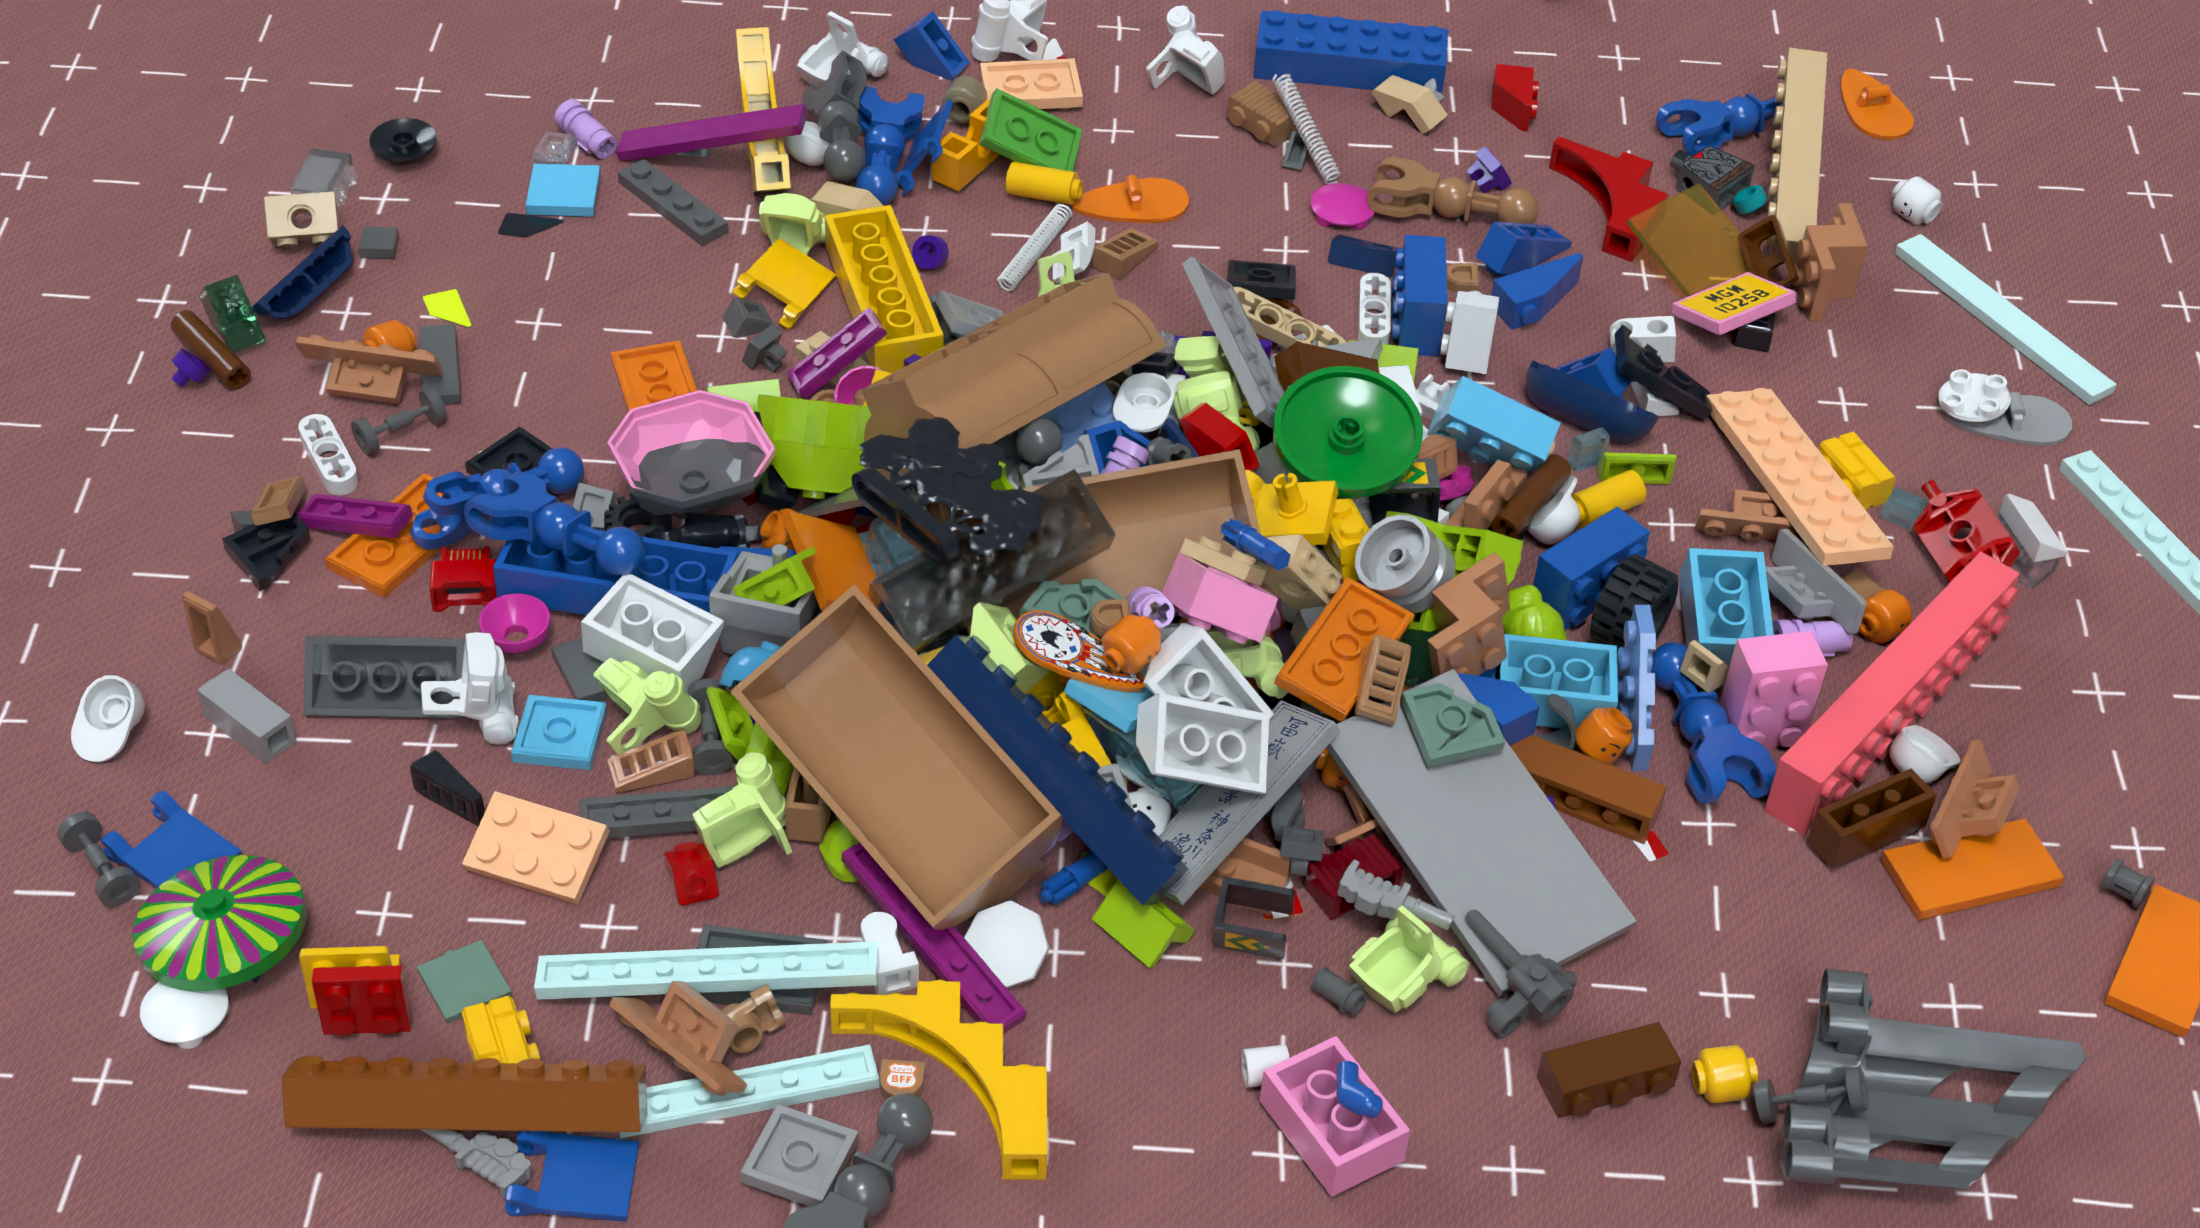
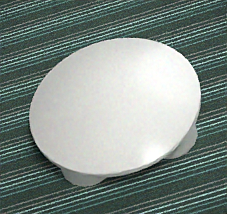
M1964 369L1955 370L1950 374V380L1941 387L1938 396L1939 404L1947 414L1967 422H1984L1995 419L2008 409L2011 401L2005 377L1997 374L1989 376L1970 373Z
M158 982L147 992L141 1003L140 1019L145 1030L156 1039L177 1043L183 1049H191L198 1046L204 1036L214 1031L221 1024L230 1011V1003L225 988L195 992L171 988Z

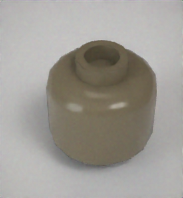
M961 76L949 84L942 99V105L947 99L953 102L948 117L958 124H969L970 114L987 100V91L979 80L971 76Z

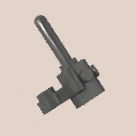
M1470 910L1466 914V922L1510 967L1506 974L1508 979L1507 986L1515 994L1507 1002L1504 999L1497 1000L1485 1013V1017L1488 1019V1026L1498 1037L1504 1038L1510 1035L1532 1013L1541 1021L1552 1019L1564 1010L1573 998V987L1576 986L1578 981L1576 974L1572 971L1563 972L1559 964L1552 959H1545L1541 954H1534L1529 957L1528 955H1521L1478 910Z

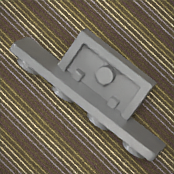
M1780 529L1771 557L1772 562L1778 567H1765L1768 589L1772 592V595L1790 609L1797 618L1810 620L1813 617L1831 616L1849 634L1858 633L1865 613L1866 601L1830 567L1822 566L1812 551L1788 529Z

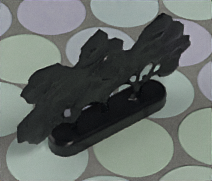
M942 417L917 419L908 431V438L880 434L860 444V449L863 452L860 455L859 464L865 468L852 475V485L857 497L869 510L941 568H946L953 564L961 556L960 544L952 531L970 534L968 543L970 549L976 554L991 555L1005 548L1018 552L1021 551L1023 546L1029 544L1028 534L1040 528L1042 519L1039 513L1044 508L1045 497L1043 495L1023 489L994 490L991 487V482L1002 476V466L998 463L1004 458L1006 447L980 443L967 449L958 448L960 432L948 419ZM908 468L909 472L902 476L898 474L901 469ZM876 469H884L890 472V480ZM915 485L917 493L920 495V500L914 501L897 486ZM931 502H941L949 507L951 511L950 519L941 523L923 507ZM957 511H963V516L955 517ZM967 518H980L983 520L982 525L967 527L968 525L965 522L958 525V522ZM984 529L985 531L980 535L973 533L974 530Z

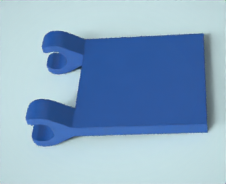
M948 99L913 140L903 169L896 174L898 184L904 189L902 193L904 196H907L913 189L915 183L912 172L925 156L930 153L932 156L930 161L935 163L943 153L940 137L953 102Z
M165 791L157 792L150 799L151 804L155 805L152 809L153 815L165 823L136 847L132 848L115 831H110L101 839V843L106 846L103 851L110 861L120 863L132 869L136 875L156 889L178 872L200 862L223 856L242 855L241 849L182 809Z
M548 1131L517 1132L518 1153H523L525 1156L546 1153L539 1192L522 1185L508 1186L505 1195V1211L508 1215L519 1217L543 1213L627 1222L639 1147L638 1141L559 1134Z

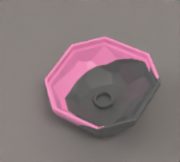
M702 390L630 409L607 442L611 455L640 507L655 516H676L680 519H685L688 516L714 508H724L729 503L752 494L763 481L775 457V447L748 402Z

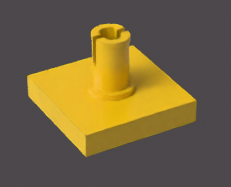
M1282 473L1274 478L1273 484H1262L1255 512L1261 535L1272 537L1301 534L1311 545L1327 544L1338 496L1336 481L1298 482L1295 474L1288 473L1289 483H1287L1285 473Z

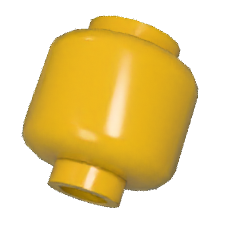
M1738 1045L1703 1049L1700 1051L1697 1061H1692L1691 1074L1695 1092L1697 1095L1703 1094L1709 1103L1744 1100L1749 1096L1751 1084L1758 1081L1755 1059L1753 1057L1747 1058L1743 1049Z

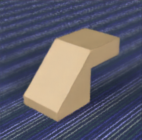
M1394 75L1388 77L1371 91L1389 118L1405 109L1422 135L1448 116L1429 88Z
M830 181L825 182L810 199L816 203L817 209L824 213V217L829 214L883 206L869 190Z
M1693 640L1688 645L1680 672L1695 682L1700 692L1710 693L1715 691L1718 695L1716 702L1720 703L1729 666L1697 641Z

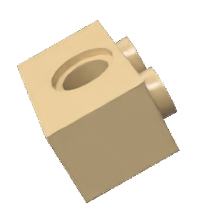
M335 192L264 197L268 239L271 243H277V247L298 246V241L312 240L313 245H320L340 228L338 200ZM301 213H308L312 216L311 224L304 229L295 227L294 220L296 216Z
M1301 534L1266 537L1284 548L1291 556L1288 566L1279 571L1256 559L1254 566L1267 571L1263 581L1294 611L1327 605L1338 591L1342 575Z

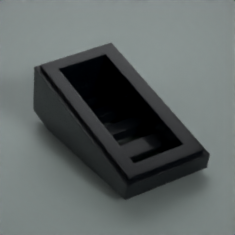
M1776 312L1738 327L1734 346L1769 352Z
M434 750L411 764L410 771L413 787L418 793L479 827L485 813L482 795L439 752Z

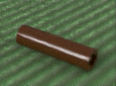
M184 310L174 316L171 321L173 333L228 389L237 390L248 383L251 377L250 369L194 312Z
M1549 455L1546 461L1535 470L1491 522L1492 530L1516 539L1570 476L1571 466L1568 461L1560 455Z

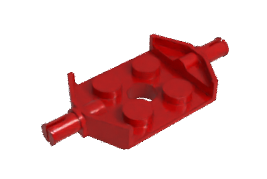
M1934 480L1928 481L1932 491L1926 483L1922 485L1921 490L1929 499V505L1914 522L1913 529L1949 582L1980 551L2008 567L2012 566L2020 555V551L1977 489L1972 488L1945 493V491L1941 492ZM1962 528L1972 529L1967 537L1963 539L1954 538L1958 530Z

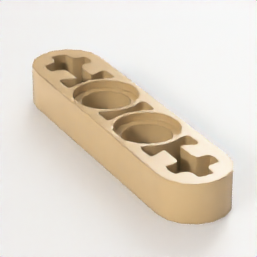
M1233 287L1255 333L1285 348H1288L1297 341L1314 345L1312 343L1315 340L1317 341L1316 346L1320 347L1347 343L1341 336L1246 289ZM1251 309L1255 311L1253 315L1250 314ZM1268 315L1276 321V324H1267L1261 320L1260 316ZM1291 331H1301L1307 336V339H1297L1292 335Z

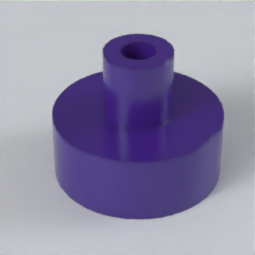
M936 235L919 237L912 249L915 263L923 269H938L942 267L949 255L947 243Z
M181 349L172 359V362L178 368L177 372L172 376V380L182 387L190 378L201 383L210 373L209 368L201 360L184 349Z

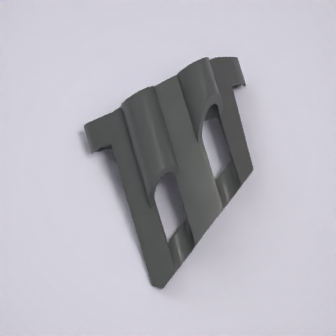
M1826 968L1821 981L1818 1026L1799 1088L1826 1085L1828 1089L1846 1086V1068L1861 1066L1868 1088L1869 1109L1854 1112L1848 1095L1829 1097V1102L1801 1105L1788 1103L1783 1124L1784 1145L1778 1164L1781 1166L1786 1180L1833 1186L1836 1177L1967 1189L1983 1175L1988 1165L1998 1153H2006L2042 1114L2043 1109L2055 1091L2065 1080L2070 1081L2087 1059L2080 1042L1869 1017V1011L1873 1002V996L1868 994V973ZM1963 1068L2019 1075L1997 1105L1929 1097L1930 1092L1937 1084L1952 1073ZM1892 1140L1952 1147L1939 1165L1869 1157L1870 1150Z

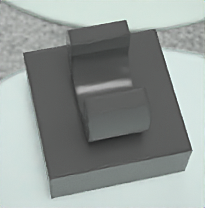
M774 323L749 341L742 362L751 370L760 363H763L766 369L775 372L783 365L781 359L787 355V351L779 345L783 332Z
M1283 826L1280 856L1292 858L1290 874L1306 876L1308 860L1321 861L1324 831Z

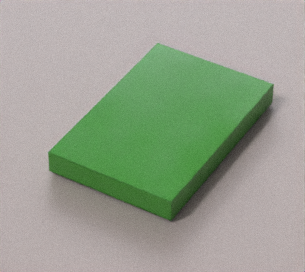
M996 88L991 95L979 145L1015 162L1073 171L1082 129Z

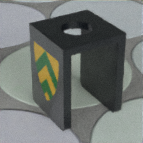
M1435 458L1417 459L1411 472L1400 483L1382 493L1369 496L1372 526L1385 519L1387 511L1408 513L1438 523L1441 487Z
M1223 876L1213 925V947L1284 959L1287 939L1285 934L1224 923L1228 903L1292 915L1295 890Z

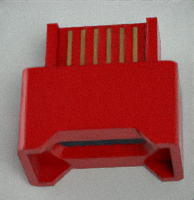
M485 546L484 549L447 550V547H442L441 561L431 562L429 592L434 612H443L450 606L482 605L485 607L489 602L497 598L493 571L496 559H491L490 546Z

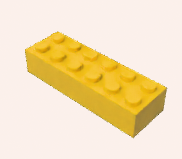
M886 205L825 215V247L852 319L870 307L876 313L888 333L865 352L870 366L880 368L892 374L904 368V359L916 354L923 358L942 348L944 345L943 332L892 206Z

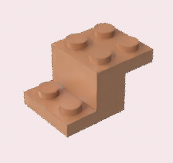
M1838 203L1835 216L1830 218L1829 225H1807L1803 239H1800L1798 242V260L1795 267L1799 280L1792 285L1796 286L1798 290L1799 305L1801 308H1804L1808 321H1822L1828 299L1854 297L1868 245L1851 203Z
M1494 552L1432 591L1438 634L1427 641L1433 678L1452 669L1457 674L1464 673L1479 676L1483 672L1497 667L1502 660L1507 658L1502 616L1510 610L1504 560Z

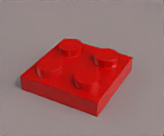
M402 965L313 968L312 986L323 1035L335 1034L346 1036L359 1033L393 1034L395 1032H411L412 1014Z

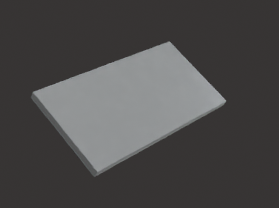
M1454 669L1412 688L1441 683L1453 689V695L1472 704H1475L1477 701ZM1386 701L1380 703V704H1383V705H1386V706H1387V702H1386ZM1401 701L1393 725L1358 714L1336 724L1340 733L1331 741L1326 749L1435 906L1455 916L1451 929L1499 998L1512 991L1507 986L1508 979L1506 978L1510 967L1466 922V914L1470 910H1478L1521 955H1528L1529 957L1530 955L1541 954L1545 959L1554 960L1559 966L1634 927L1637 922L1507 742L1501 751L1428 767Z

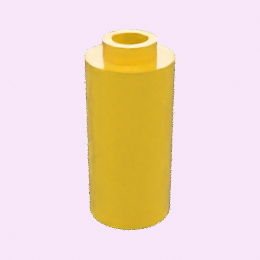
M1012 162L1007 172L1006 192L1009 195L1073 205L1075 200H1079L1082 196L1083 180L1079 179L1077 172Z
M1627 470L1571 494L1580 510V520L1577 527L1584 528L1616 507L1626 511L1644 503L1647 492L1640 475L1633 470Z

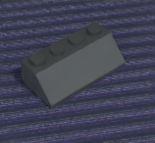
M305 636L304 715L465 718V716L426 715L422 712L421 699L422 682L456 681L461 679L465 638ZM443 691L435 692L430 696L437 704H448L453 699H459V697H453L451 694Z

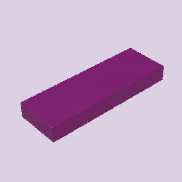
M868 307L789 370L787 374L797 392L804 399H807L888 333L876 313Z
M314 494L297 516L308 528L396 538L413 517V512L410 505Z

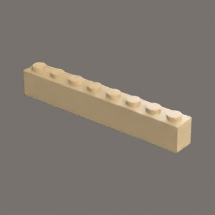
M1789 47L1786 60L1779 61L1777 79H1781L1782 83H1778L1775 102H1779L1780 106H1776L1773 125L1779 126V128L1774 130L1771 149L1777 150V154H1772L1770 173H1774L1775 178L1771 177L1769 183L1768 197L1773 198V202L1768 204L1766 218L1770 215H1775L1779 219L1794 264H1797V246L1799 240L1804 237L1806 226L1817 225L1827 52ZM1776 235L1764 241V246L1770 247L1769 255L1779 249Z

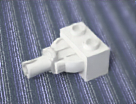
M1458 291L1456 303H1448L1445 322L1452 323L1450 335L1443 334L1440 351L1441 355H1447L1445 368L1482 374L1487 373L1499 297L1483 295L1478 291Z

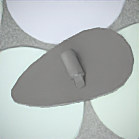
M2019 392L2010 393L2011 401L2008 409L2001 416L1989 421L1967 422L1956 419L1949 414L1946 415V419L1950 424L1962 430L1992 439L2026 445H2057L2065 441L2072 431V419L2068 412L2058 403L2045 397L2021 395Z

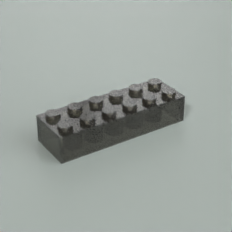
M1075 469L1033 491V493L1041 494L1045 497L1044 508L1039 513L1042 520L1040 528L1028 534L1029 544L1023 546L1021 551L1018 552L1005 548L991 555L976 554L970 549L968 543L970 534L959 532L955 536L960 544L961 556L956 562L946 568L937 566L921 553L870 581L868 596L876 609L918 655L972 625L973 608L979 602L1005 607L1036 590L1042 582L1052 581L1110 548L1116 534ZM983 520L973 524L972 526L982 525ZM978 529L973 531V533L977 535L983 534L985 532L984 529Z

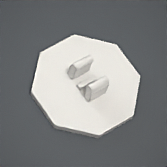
M1011 900L977 912L964 937L1006 988L1034 979L1050 949L1040 915Z

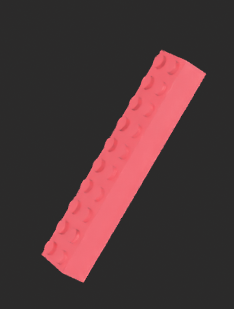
M1980 551L1780 758L1764 811L1805 836L1811 830L1818 809L1849 796L1853 789V784L1857 780L1863 782L1873 768L1874 761L1877 758L1883 760L1889 754L1891 744L1904 727L1912 726L1917 716L1924 717L1929 711L1936 695L1942 697L1949 689L1953 677L1956 674L1962 676L1966 672L1972 657L1975 654L1978 656L1983 654L1990 643L1992 635L1999 636L2004 631L2010 619L2006 612L2014 604L2019 594V590L2015 587L2020 573Z

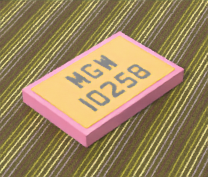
M1747 272L1672 303V314L1717 335H1722L1796 303V292Z

